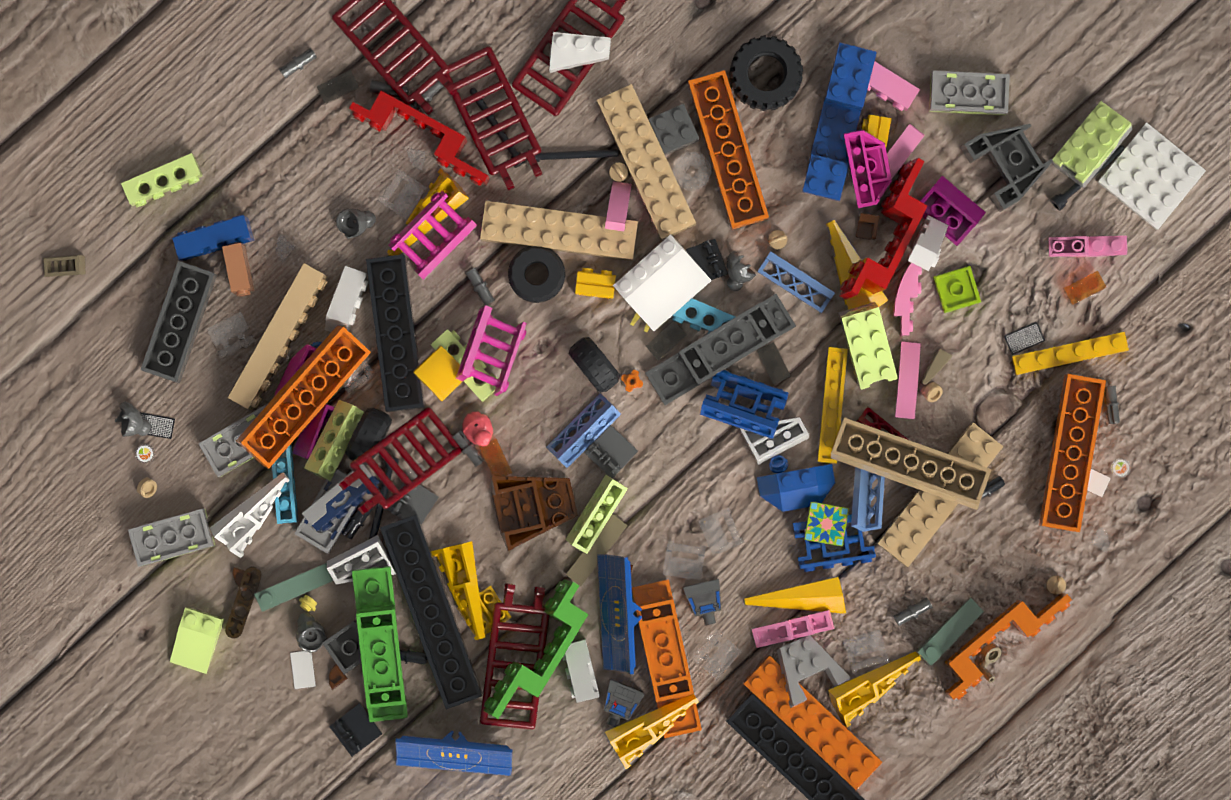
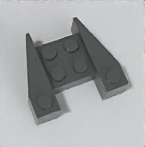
M1031 124L980 134L960 147L970 164L988 153L1007 186L990 196L999 212L1004 211L1021 200L1053 162L1050 159L1042 164L1025 136L1024 131L1028 130Z

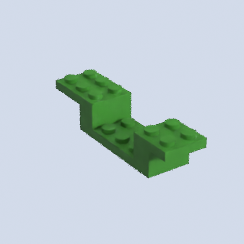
M391 566L352 570L369 722L408 718Z
M565 579L557 584L555 588L556 593L553 598H549L546 602L544 612L561 622L562 626L555 630V637L551 643L549 642L544 649L545 654L542 659H538L535 663L534 672L517 662L510 663L504 672L506 675L503 680L498 681L494 688L495 693L485 702L484 707L486 708L484 712L499 719L518 687L535 697H539L589 615L570 603L579 588L578 584Z

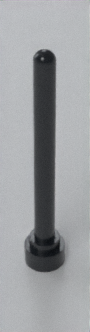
M476 88L469 90L471 95L478 92ZM483 99L475 101L481 111L488 108ZM493 114L486 117L491 126L498 124ZM504 130L496 133L502 142L509 139ZM514 145L507 148L511 155L510 158L521 154ZM525 160V161H523V162H521V163H518V164L514 165V168H517V167L521 166V165L524 164L527 160Z
M1120 145L1095 176L1124 151L1125 147L1123 145ZM1075 183L1063 194L1060 193L1053 196L1050 201L1057 210L1061 211L1066 206L1067 200L1082 187Z
M617 149L542 152L534 157L537 162H540V160L617 157L620 152Z
M392 457L399 464L400 459ZM384 460L385 474L391 480L393 470ZM382 482L380 493L386 499L388 489ZM379 503L376 506L369 539L378 535L384 510Z

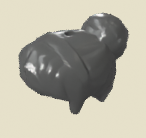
M347 208L339 213L335 222L339 231L345 233L347 239L362 235L367 228H371L376 222V217L370 211L363 212L358 209Z
M736 251L729 254L726 265L729 275L727 286L733 291H739L744 283L756 276V273L749 268L750 264L744 265L740 262L744 255L738 256Z
M126 401L121 403L119 408L122 411H120L115 422H121L122 436L148 435L151 430L150 422L143 419L138 409L131 403Z
M302 613L297 620L296 639L298 646L309 653L317 652L323 646L322 643L327 639L326 632L322 625L315 621L313 615Z

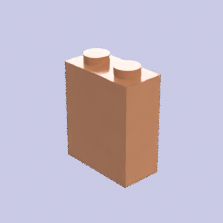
M242 243L223 246L231 292L239 297L251 295L250 292L255 290L246 246Z

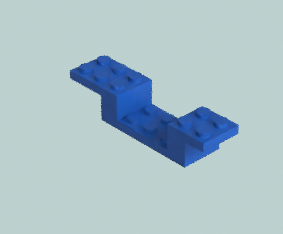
M839 43L802 192L840 201L849 166L844 133L857 130L877 54L876 51Z

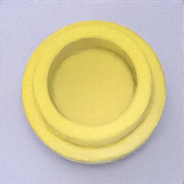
M305 595L299 599L300 607L305 611L316 610L317 602L311 597Z

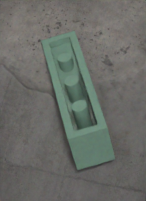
M327 563L254 595L263 612L334 580L327 570Z
M969 598L916 652L928 665H933L984 611L972 598Z

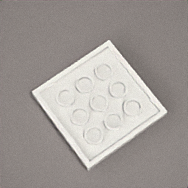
M1145 123L1100 178L1098 183L1154 229L1158 230L1206 170L1152 126Z

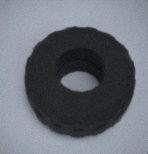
M528 246L520 250L511 260L508 269V279L513 291L523 300L532 303L546 302L555 297L562 289L565 281V267L559 255L552 249ZM533 263L545 265L549 273L547 280L538 286L528 283L525 278L527 267Z
M583 337L570 347L569 356L599 393L607 392L619 382L620 374L590 337Z
M374 407L367 408L358 422L345 451L350 460H355L386 437L392 423V419L387 413Z

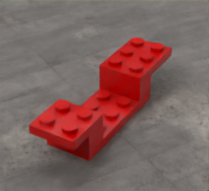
M380 91L370 111L352 102L349 109L352 112L353 118L362 123L364 120L368 121L370 127L379 132L381 129L387 130L396 113L404 120L408 121L409 118L414 120V125L423 130L425 128L430 129L432 135L442 139L434 153L439 165L445 168L448 166L452 167L454 173L462 177L465 175L469 176L471 182L480 187L482 184L486 186L490 178L487 174L458 159L467 143L464 135L383 91Z
M916 158L901 166L898 172L900 174L898 180H895L891 185L890 190L892 192L890 196L886 197L882 203L883 210L881 214L899 223L894 229L893 235L895 236L893 240L889 241L885 247L886 254L884 258H881L878 263L870 258L853 263L848 271L850 273L848 279L844 280L840 287L842 291L839 296L846 300L858 295L861 287L872 294L886 290L927 208V205L908 195L925 162L922 159Z

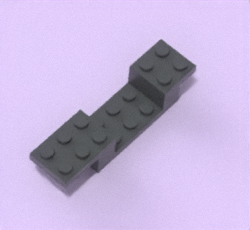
M775 294L680 350L677 354L650 369L645 374L663 404L667 405L760 347L790 331L796 325L778 295Z

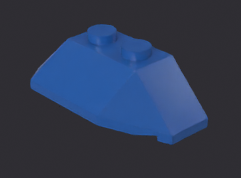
M832 464L756 477L760 497L782 512L810 507V502L822 504L835 484Z

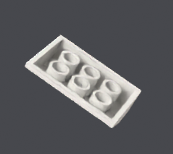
M670 234L613 286L648 326L655 331L712 280Z

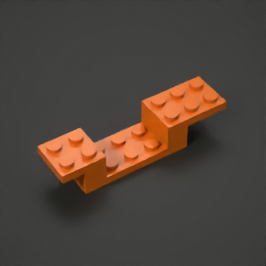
M669 579L632 587L634 603L642 608V611L636 610L637 616H642L639 626L657 707L661 708L694 694ZM695 703L686 710V714L683 717L680 715L673 722L674 726L664 734V738L702 730Z
M1061 593L1036 615L1032 613L1023 601L1017 600L945 661L959 678L945 693L951 699L959 700L967 694V688L970 686L975 687L982 681L980 678L983 676L982 672L971 661L969 656L974 657L982 650L980 647L984 643L990 644L996 638L995 634L997 632H1004L1011 626L1010 621L1023 636L1034 637L1041 631L1040 627L1043 624L1048 625L1056 618L1054 615L1058 611L1063 612L1070 606L1069 602L1072 600L1070 596L1066 593Z

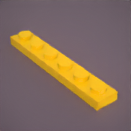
M1125 332L1012 356L1015 374L1019 375L1129 351Z
M828 347L817 462L837 464V460L831 458V452L841 426L848 349Z

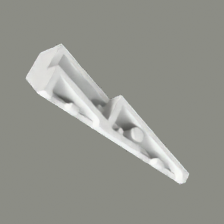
M281 473L210 527L213 536L227 545L229 551L241 558L244 555L243 551L247 544H251L253 534L256 530L260 529L273 508L272 503L276 497L281 495V489L285 482H289V478L285 473Z

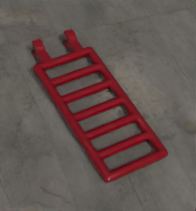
M349 0L332 15V20L405 104L410 105L416 101L429 116L434 110L421 96L437 81L443 85L451 96L457 92L453 84L444 76L450 71V67L391 0H378L347 26L341 17L361 1ZM386 5L392 13L362 39H359L353 31L381 7ZM398 19L404 27L372 54L365 45L393 21ZM410 33L416 41L384 68L377 59L405 35ZM422 47L428 55L396 82L389 73ZM434 60L441 69L408 96L402 87Z
M569 0L516 75L511 86L553 116H558L594 63L582 65L583 67L577 76L567 69L557 71L572 82L566 91L531 67L537 59L550 66V57L542 51L548 43L552 45L553 32H556L559 27L569 34L584 35L564 21L570 11L604 34V37L612 39L625 20V17L619 11L628 0H617L613 7H610L602 0H588L616 19L610 29L575 6L578 0ZM526 74L561 97L555 107L521 84Z
M487 46L449 64L450 71L444 76L453 84L456 90L493 72L496 73L500 81L464 99H461L458 91L452 95L489 174L496 175L500 173L508 191L514 189L515 186L507 169L518 163L528 160L535 177L543 175L534 157L541 152V147L492 47ZM486 55L488 56L492 65L455 83L453 82L449 74L450 72ZM500 89H504L508 97L507 99L472 116L469 115L465 106ZM512 105L515 116L479 133L477 132L473 123ZM520 122L524 132L486 150L482 139ZM528 138L532 149L494 167L490 156Z
M427 407L350 463L353 473L338 485L342 490H345L356 480H361L374 496L359 508L363 515L378 503L382 508L387 509L461 454L463 450L452 438V433L430 407ZM428 416L454 448L451 452L448 453L422 422L424 418ZM416 425L442 458L435 462L409 429ZM404 434L429 465L428 469L423 471L399 442L398 437ZM390 443L417 475L412 481L385 449ZM376 453L382 456L405 485L400 490L397 489L372 458ZM365 461L391 492L392 496L388 499L384 498L359 467Z
M505 583L503 603L496 602L494 605L480 723L482 725L533 730L536 727L539 697L532 695L531 702L510 700L505 707L530 710L529 722L488 718V713L484 712L486 708L484 704L491 696V688L495 687L499 681L493 679L494 668L506 669L510 663H513L495 660L496 648L537 653L536 662L538 659H542L545 654L544 649L546 647L550 616L544 612L546 608L542 607L545 588L534 586L533 606L512 604L516 585ZM501 610L541 614V626L500 622ZM501 629L540 634L538 645L497 641L498 632ZM519 663L534 672L535 664Z

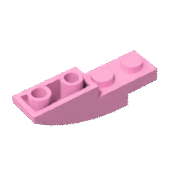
M1127 235L1049 237V257L1127 255Z
M910 263L905 270L894 300L893 317H900V336H909V332H913V320H910V313H913V301H910V298H917L918 294H921V282H918V275H921L922 268L913 263Z

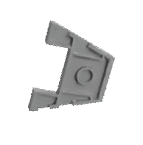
M810 635L777 650L781 671L786 680L785 689L789 693L790 700L788 702L790 708L807 700L798 682L825 670L834 687L851 679Z

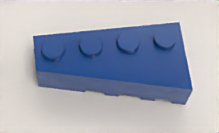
M245 215L235 216L227 221H218L208 227L200 226L195 228V231L189 233L188 231L179 232L176 234L177 237L172 238L179 261L223 250V246L255 241L249 219Z

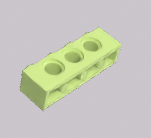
M191 153L125 181L121 185L129 204L140 207L147 204L146 200L151 198L156 200L165 196V192L170 190L171 192H176L182 189V185L186 183L192 185L199 182V178L203 177L195 156ZM184 169L185 176L182 179H177L176 172ZM161 177H166L168 180L165 186H159L158 184ZM148 184L150 186L149 192L142 194L141 187Z
M447 329L431 346L436 350L441 345L449 353V347L457 345L459 353L451 356L461 364L467 344L463 347L459 342L461 337L454 330L450 332ZM475 360L473 364L475 370L489 375L484 370L487 366L481 360ZM493 373L489 375L497 379ZM472 376L464 380L482 402L495 392V386L486 382L477 384Z
M338 400L304 469L316 476L331 481L364 411L352 404Z
M605 475L565 540L588 554L628 488Z

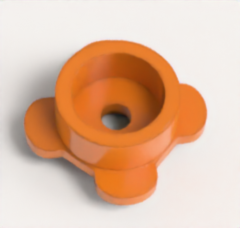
M632 370L630 374H623L621 380L626 385L625 390L627 392H632L634 388H641L643 386V381L640 380L637 370Z

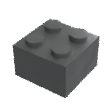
M684 103L648 119L665 156L699 141V136Z
M356 620L322 643L344 675L362 663Z

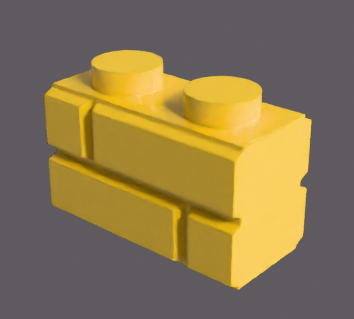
M868 115L867 119H863L862 130L883 141L885 147H887L891 118Z
M582 268V271H578L575 295L613 299L615 289L613 285L615 284L616 275H612V271L601 270V273H593L594 269Z

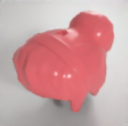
M472 411L465 416L462 429L466 438L475 445L487 446L493 434L490 418L479 411Z

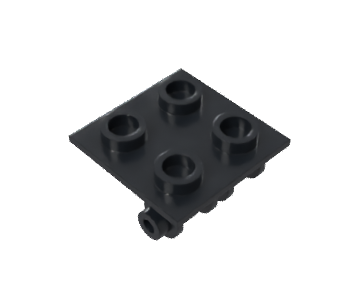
M715 239L707 240L699 245L685 249L711 280L728 275Z
M360 703L329 726L351 757L383 734L374 722H369V715Z

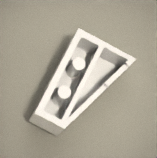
M553 32L550 73L609 60L611 38Z
M928 215L911 247L908 261L929 271L931 266L935 267L939 260L940 246L949 225Z
M345 266L326 314V331L332 332L337 325L343 326L349 331L351 325L353 326L356 318V309H359L362 303V292H366L369 281L366 280L367 273Z
M800 417L779 421L773 439L740 428V432L758 465L809 438V434Z
M378 535L327 561V570L335 584L353 582L352 570L391 566V574H396L392 559Z
M586 639L572 642L562 657L563 661L567 660L568 668H565L567 679L572 681L573 686L570 687L572 698H576L577 703L598 698L600 695Z

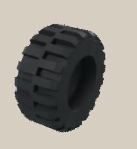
M766 35L760 36V38L754 37L749 42L742 44L733 57L729 72L730 84L734 89L736 97L738 96L743 104H748L752 109H761L760 111L776 110L781 106H785L795 97L803 79V65H801L800 56L795 52L796 49L793 46H789L784 39L779 40L776 36L766 37ZM760 56L774 57L783 66V81L774 90H759L749 80V66Z

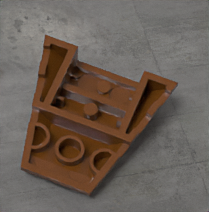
M491 476L492 499L500 534L507 551L578 516L570 478Z

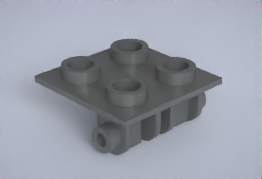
M610 425L587 449L585 454L613 479L634 457L638 450Z
M402 483L398 490H400L405 485ZM418 485L387 508V510L401 519L418 514L422 525L439 497L423 486Z

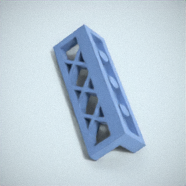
M771 251L758 270L759 274L820 313L823 312L835 292ZM768 262L776 266V274L769 275L763 271ZM787 273L791 275L793 284H783L780 275ZM805 284L808 286L809 294L800 295L797 292L796 285ZM820 294L826 298L821 308L814 304L813 295Z
M600 393L546 448L568 468L621 413ZM603 401L605 405L601 409L596 410V406ZM586 416H590V420L582 424L583 419ZM572 430H576V434L573 437H569V433ZM559 443H563L562 448L556 452L554 448Z
M855 467L851 526L862 532L880 529L882 527L885 477ZM877 478V479H878V484H877L876 487L873 489V488H872V483H873L874 480ZM876 496L877 501L872 507L871 501ZM875 514V523L870 524V519Z

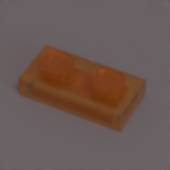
M1096 271L1068 285L1063 290L1071 305H1074L1107 287L1099 272Z
M497 438L490 441L487 446H479L493 476H508L513 473Z

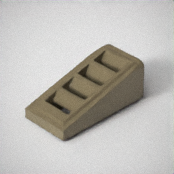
M84 255L43 258L44 277L86 274ZM67 260H69L70 271H68ZM51 261H54L55 272H52ZM59 261H61L62 272H60Z
M941 349L936 350L920 384L926 385L951 359L952 355Z

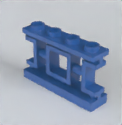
M722 370L714 375L711 386L719 388L716 397L706 394L700 415L773 439L779 423V418L771 416L773 409L776 407L784 410L789 393L779 388L767 386L762 382H756L744 376L729 373L726 370ZM724 387L735 389L733 394L723 391ZM740 395L755 400L753 409L735 404L737 396ZM720 398L730 401L729 406L719 403ZM761 398L771 401V405L761 404ZM756 411L767 413L766 418L756 416Z
M852 514L848 515L847 523L851 522ZM807 521L792 523L794 538H805V533L800 534V530L806 529ZM858 529V535L847 536V531L845 530V550L826 553L825 543L804 540L807 556L797 557L799 569L809 572L815 571L817 566L828 569L834 568L836 563L848 566L853 565V561L860 560L861 563L872 562V558L876 557L874 546H864L862 531ZM859 542L861 552H869L866 555L847 558L842 556L843 554H850L849 544ZM821 548L823 558H831V560L808 564L804 562V560H811V550Z

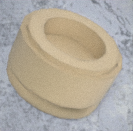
M623 163L613 164L609 170L611 179L616 182L624 181L628 176L627 166Z
M775 230L769 235L768 243L773 249H782L787 244V236L783 231Z
M935 382L926 384L921 390V394L928 402L937 401L943 392L942 388Z
M148 477L142 479L137 486V492L145 498H150L157 490L156 482Z
M1051 576L1046 582V588L1051 594L1058 595L1064 592L1066 582L1060 576Z

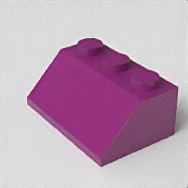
M943 176L940 177L920 201L927 205L922 217L926 220L929 215L949 225L945 237L956 246L962 242L986 213Z
M327 404L324 405L299 434L293 454L309 459L335 407Z

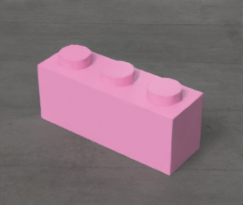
M874 62L867 91L871 89L877 93L876 96L881 100L892 102V106L897 110L907 111L920 89L877 62Z

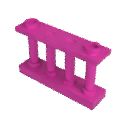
M443 191L435 193L430 199L431 202L399 234L396 233L388 244L393 251L399 247L417 265L415 272L423 280L477 226L469 217L462 219L444 201L448 195ZM438 206L457 224V228L453 232H448L431 215ZM425 220L443 237L444 241L440 246H435L418 229ZM411 234L430 251V256L426 260H422L404 242Z
M485 305L478 311L456 379L464 381L471 376L495 386L494 395L498 396L506 392L509 386L507 380L520 342L526 335L527 330H525L527 323L522 322L517 327H513L493 318L491 315L492 308ZM490 324L512 334L511 344L509 345L486 335V332H484L486 326ZM485 342L508 352L505 362L480 352V343ZM479 359L502 369L499 379L475 370V367H473L474 361Z

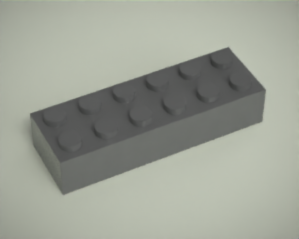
M178 261L141 371L176 383L181 382L217 274Z

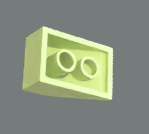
M186 607L178 628L170 662L207 674L224 618Z

